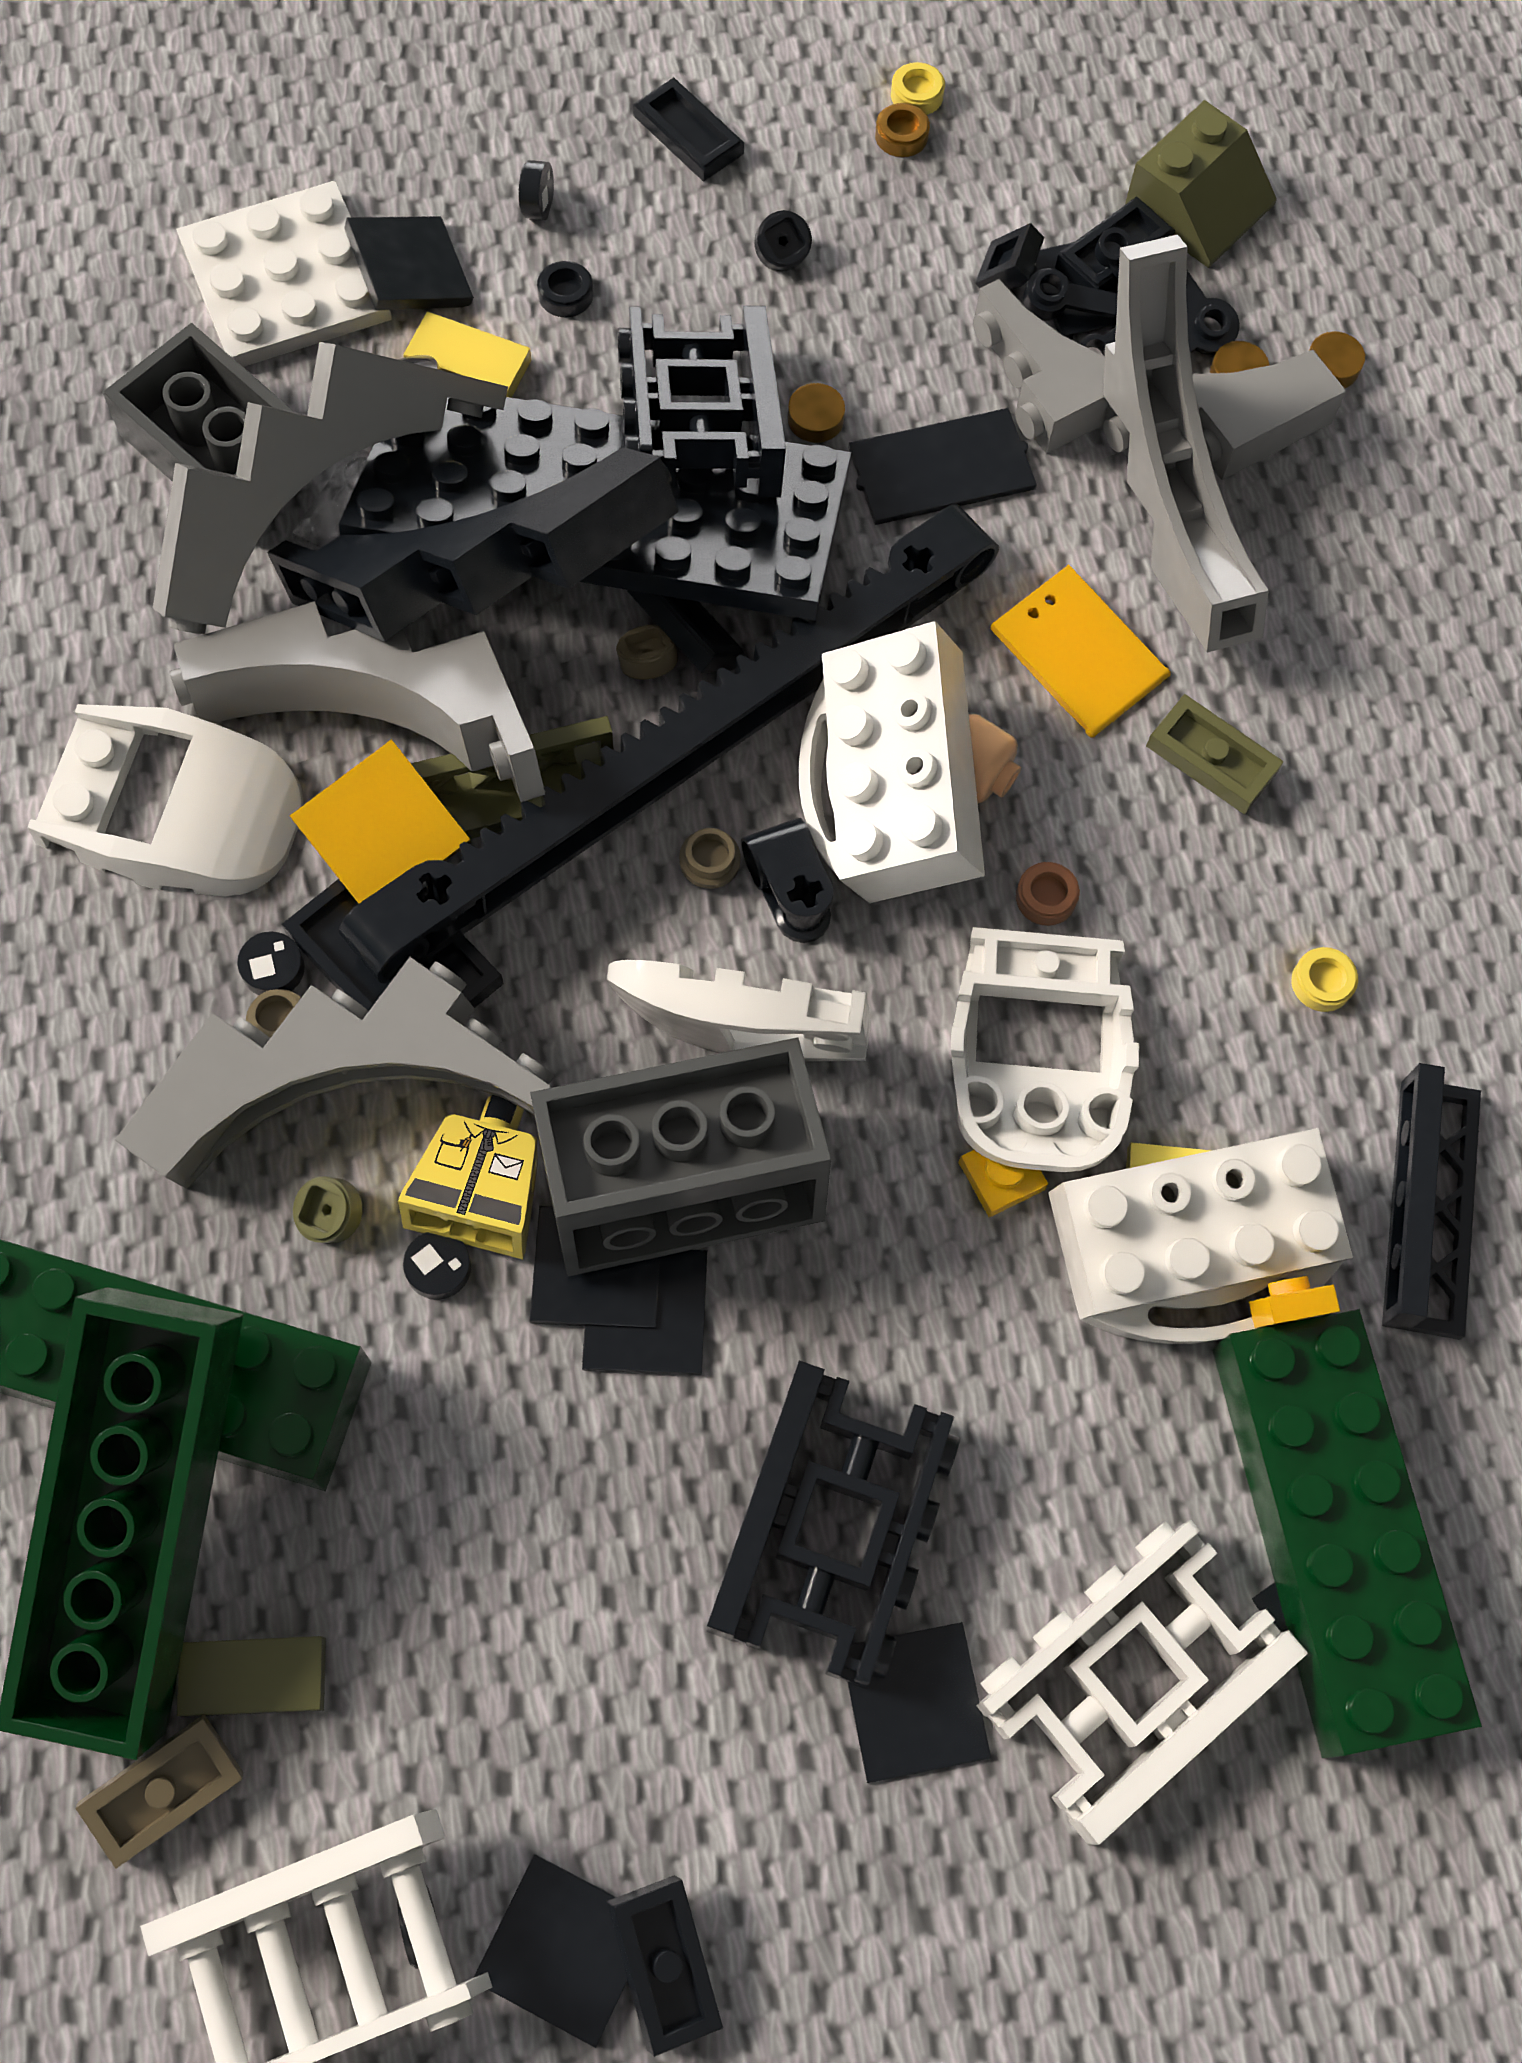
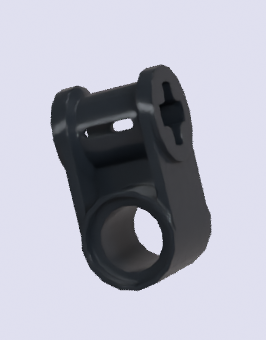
M798 817L741 838V848L746 866L755 885L762 891L782 934L790 940L800 943L813 942L822 937L830 925V906L832 905L834 890L832 882L818 856L812 835L803 819Z

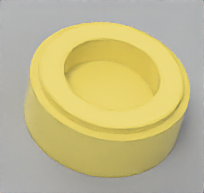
M914 62L903 65L895 72L892 78L891 99L893 104H912L923 110L926 115L935 112L943 102L945 90L944 77L938 69L926 63Z
M1328 947L1315 948L1304 954L1295 966L1291 979L1292 988L1297 998L1307 1007L1321 1012L1334 1011L1344 1006L1355 993L1358 986L1357 969L1352 960L1343 952Z

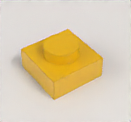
M975 1150L962 1155L958 1162L989 1218L1045 1191L1048 1186V1182L1041 1170L1022 1169L999 1164L982 1156Z
M1308 1276L1268 1283L1270 1297L1249 1301L1255 1328L1340 1312L1334 1284L1311 1289Z

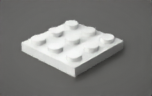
M335 180L176 229L221 346L242 367L392 320L390 310H375L344 229L346 218L351 216Z

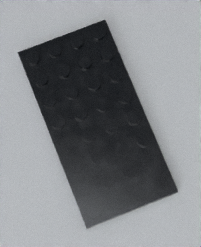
M506 397L504 410L484 407L482 418L447 410L449 399L447 398L442 430L411 433L373 445L339 521V534H385L431 527L478 515L538 493L589 468L620 448H625L626 435L623 434V415L605 413L593 408L579 409L548 404L537 399L523 400ZM650 420L652 450H661L662 439H659L657 420ZM746 435L748 451H752L750 436ZM785 442L786 454L781 498L758 497L755 478H747V488H735L733 469H676L675 488H671L679 513L580 582L816 621L849 473L851 452L835 450L825 445L810 446Z

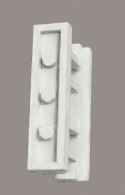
M1192 1520L1179 1526L1175 1531L1167 1521L1162 1523L1135 1547L1143 1559L1123 1575L1115 1565L1084 1592L1093 1603L1072 1620L1065 1611H1062L1033 1636V1639L1041 1649L1020 1666L1011 1656L980 1683L988 1695L976 1706L984 1717L988 1716L996 1726L995 1729L1004 1740L1011 1738L1027 1722L1033 1719L1077 1773L1051 1798L1070 1817L1069 1822L1087 1844H1101L1308 1654L1289 1630L1281 1632L1273 1623L1275 1619L1266 1609L1256 1612L1239 1628L1232 1623L1193 1577L1217 1552L1209 1543L1205 1544L1199 1538L1197 1533L1200 1529ZM1178 1551L1185 1560L1168 1574L1165 1580L1188 1605V1608L1166 1627L1159 1622L1143 1601L1133 1605L1119 1618L1112 1608ZM1134 1627L1180 1680L1135 1722L1089 1668ZM1207 1629L1229 1655L1241 1652L1253 1640L1260 1646L1199 1703L1193 1706L1188 1699L1207 1683L1209 1679L1184 1650ZM1077 1641L1084 1650L1063 1669L1087 1698L1061 1721L1039 1694L1032 1695L1014 1711L1007 1701L1070 1645ZM1105 1721L1108 1722L1128 1748L1137 1746L1153 1732L1158 1740L1088 1802L1083 1794L1104 1776V1773L1085 1752L1080 1743Z

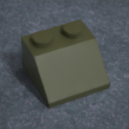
M1203 100L1136 162L1125 204L1136 196L1140 198L1175 230L1174 235H1178L1187 245V253L1209 268L1275 205L1277 198L1248 130L1209 102Z

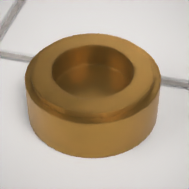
M907 103L892 104L884 108L879 113L876 121L875 139L877 144L884 152L895 157H910L920 153L928 142L930 130L928 116L919 107Z
M1332 331L1323 333L1315 338L1309 351H1315L1344 389L1351 386L1357 380L1365 363V352L1362 345L1354 337L1343 332Z
M1233 341L1218 349L1213 359L1210 373H1234L1270 365L1268 357L1258 346L1246 341Z
M811 383L801 386L792 394L788 404V424L797 437L808 442L821 443L831 440L841 431L844 424L845 402L836 389L826 384Z

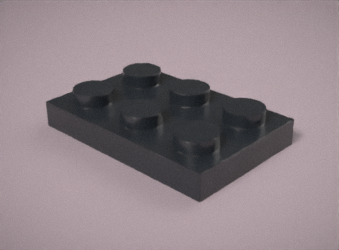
M338 879L283 922L282 927L287 936L294 940L299 949L336 989L341 990L369 1011L391 982L380 983L339 934L342 921L358 905V902ZM464 935L421 964L429 970L436 961L460 977L467 984L462 993L474 1008L504 984L502 975Z

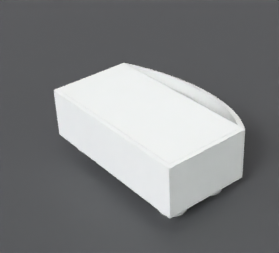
M933 621L823 653L824 678L815 694L801 739L799 789L808 829L826 863L836 873L840 881L868 903L984 877L985 871L963 652L938 623ZM826 749L827 784L835 818L836 841L834 842L831 839L825 821L821 798L822 770Z
M1319 1128L1061 1183L1048 1192L1080 1320L1112 1334L1139 1341L1162 1344H1196L1221 1340L1231 1333L1257 1329L1254 1327L1252 1316L1226 1325L1206 1328L1155 1326L1149 1321L1148 1312L1152 1307L1199 1309L1219 1306L1250 1296L1268 1287V1283L1276 1282L1279 1279L1286 1280L1308 1276L1311 1289L1322 1287L1339 1269L1344 1260L1353 1258Z

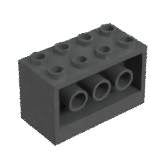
M798 1037L530 1092L567 1277L825 1221L831 1156Z

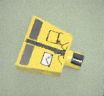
M491 1095L486 1100L480 1120L456 1114L445 1117L400 1194L398 1203L403 1228L460 1240L465 1245L523 1260L527 1247L538 1167L537 1138L529 1133L517 1131L524 1109L502 1097Z

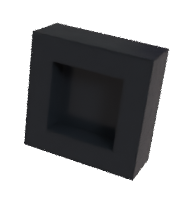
M1029 223L991 241L975 284L981 288L998 279L1008 289H1017L1026 284L1036 271V260L1045 237L1032 223Z

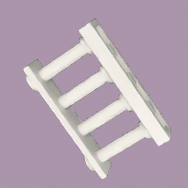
M437 1809L413 1814L140 1926L148 1956L176 1948L179 1961L188 1960L216 2063H249L217 1947L224 1944L220 1930L244 1921L247 1934L252 1932L256 1934L289 2053L264 2063H313L426 2017L431 2032L474 2014L469 1999L492 1988L489 1974L487 1972L456 1984L420 1868V1864L427 1862L423 1847L445 1839ZM376 1866H380L383 1879L390 1876L392 1878L427 1993V1997L387 2012L352 1895V1892L359 1889L355 1875ZM312 1893L315 1906L321 1904L324 1906L358 2022L356 2026L321 2040L317 2036L284 1921L291 1917L288 1902Z

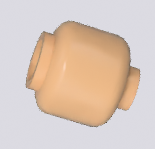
M969 714L977 802H984L992 793L1002 798L1012 787L1021 771V766L1013 762L1017 754V740L981 715Z

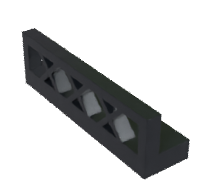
M1419 1063L1404 1078L1400 1088L1382 1326L1461 1340L1466 1335L1481 1090L1444 1084L1445 1067ZM1443 1102L1463 1105L1461 1129L1445 1140L1440 1134ZM1458 1140H1460L1459 1155L1451 1147ZM1439 1154L1444 1157L1458 1174L1457 1190L1442 1201L1436 1195ZM1456 1200V1213L1454 1216L1446 1206ZM1435 1214L1449 1231L1455 1235L1453 1252L1438 1263L1432 1257ZM1452 1261L1450 1279L1442 1268ZM1431 1276L1450 1298L1448 1320L1427 1317Z

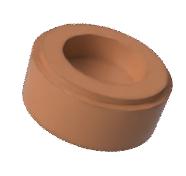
M1053 862L1037 863L1029 867L1020 878L1016 890L1018 908L1027 919L1036 924L1051 926L1062 923L1075 910L1080 895L1079 884L1073 873L1066 867Z

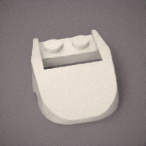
M77 705L75 714L78 719L37 819H31L27 827L36 845L47 849L51 841L75 851L79 861L103 872L105 869L133 879L136 885L161 890L162 886L193 889L195 894L213 896L241 895L263 886L279 872L289 855L298 830V826L291 819L290 815L304 805V797L297 777L275 751L263 743L238 732L169 708ZM158 733L191 740L152 843L148 844L105 834L143 735L158 736Z
M973 927L966 969L963 971L952 1026L951 1056L958 1126L965 1141L976 1152L994 1162L1010 1167L1054 1172H1074L1098 1165L1119 1145L1128 1127L1133 1101L1130 1098L1133 1075L1139 1067V1043H1134L1131 1015L1134 1011L1131 988L1127 985H1120L1118 963L1125 953L1123 941ZM980 995L1102 1006L1100 1073L976 1062L978 1001Z
M620 960L612 962L608 966L607 982L633 1011L658 1029L692 1045L724 1053L798 1037L805 1062L866 1061L871 1030L866 992L853 990L852 993L813 988L812 983L784 978L780 992L744 986L745 972L717 968L715 981L693 979L694 971L691 968L681 964L657 961Z

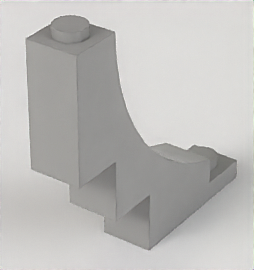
M319 342L307 415L255 403H247L236 475L175 463L153 609L162 616L170 618L169 627L176 630L206 634L207 625L226 628L233 595L244 566L262 534L278 512L300 489L327 468L349 455L376 443L411 433L442 430L447 398H449L447 410L482 418L484 407L504 410L508 386L336 344Z
M314 601L174 643L180 666L178 669L169 671L174 689L181 706L193 703L198 718L217 723L244 716L284 711H331L371 717L410 729L436 742L455 755L472 772L494 765L500 781L512 779L521 802L545 795L534 746L484 631L413 653L404 629L385 642L355 629L327 637Z

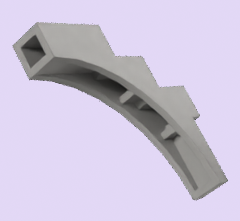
M1178 235L1120 248L1115 342L1105 344L1103 396L1130 432L1127 483L1154 521L1151 568L1208 653L1263 638L1269 590L1249 560L1231 522L1215 478L1205 442L1194 389L1188 341L1186 303L1187 245Z
M999 279L981 287L973 318L974 331L981 344L987 348L992 347L1003 361L1004 370L1010 383L1016 388H1021L1015 416L1023 435L1028 439L1035 438L1044 452L1048 454L1103 426L1104 435L1110 447L1116 452H1123L1128 459L1130 432L1103 396L1105 356L1058 333L1027 310ZM1314 350L1270 366L1234 373L1193 374L1194 389L1205 442L1213 470L1221 480L1332 424L1346 393L1344 387Z
M409 957L369 1011L339 989L330 998L311 985L271 1038L242 1017H239L234 1025L231 1026L212 1013L116 1137L115 1141L161 1175L187 1189L225 1148L262 1120L313 1095L360 1082L410 1078L457 1083L502 1097L534 1115L530 1092L552 1088L549 1083L554 1078V1075L524 1053L515 1062L497 1049L502 1039L477 1020L470 1018L475 1009L462 993L467 984L460 977L436 961L428 970Z

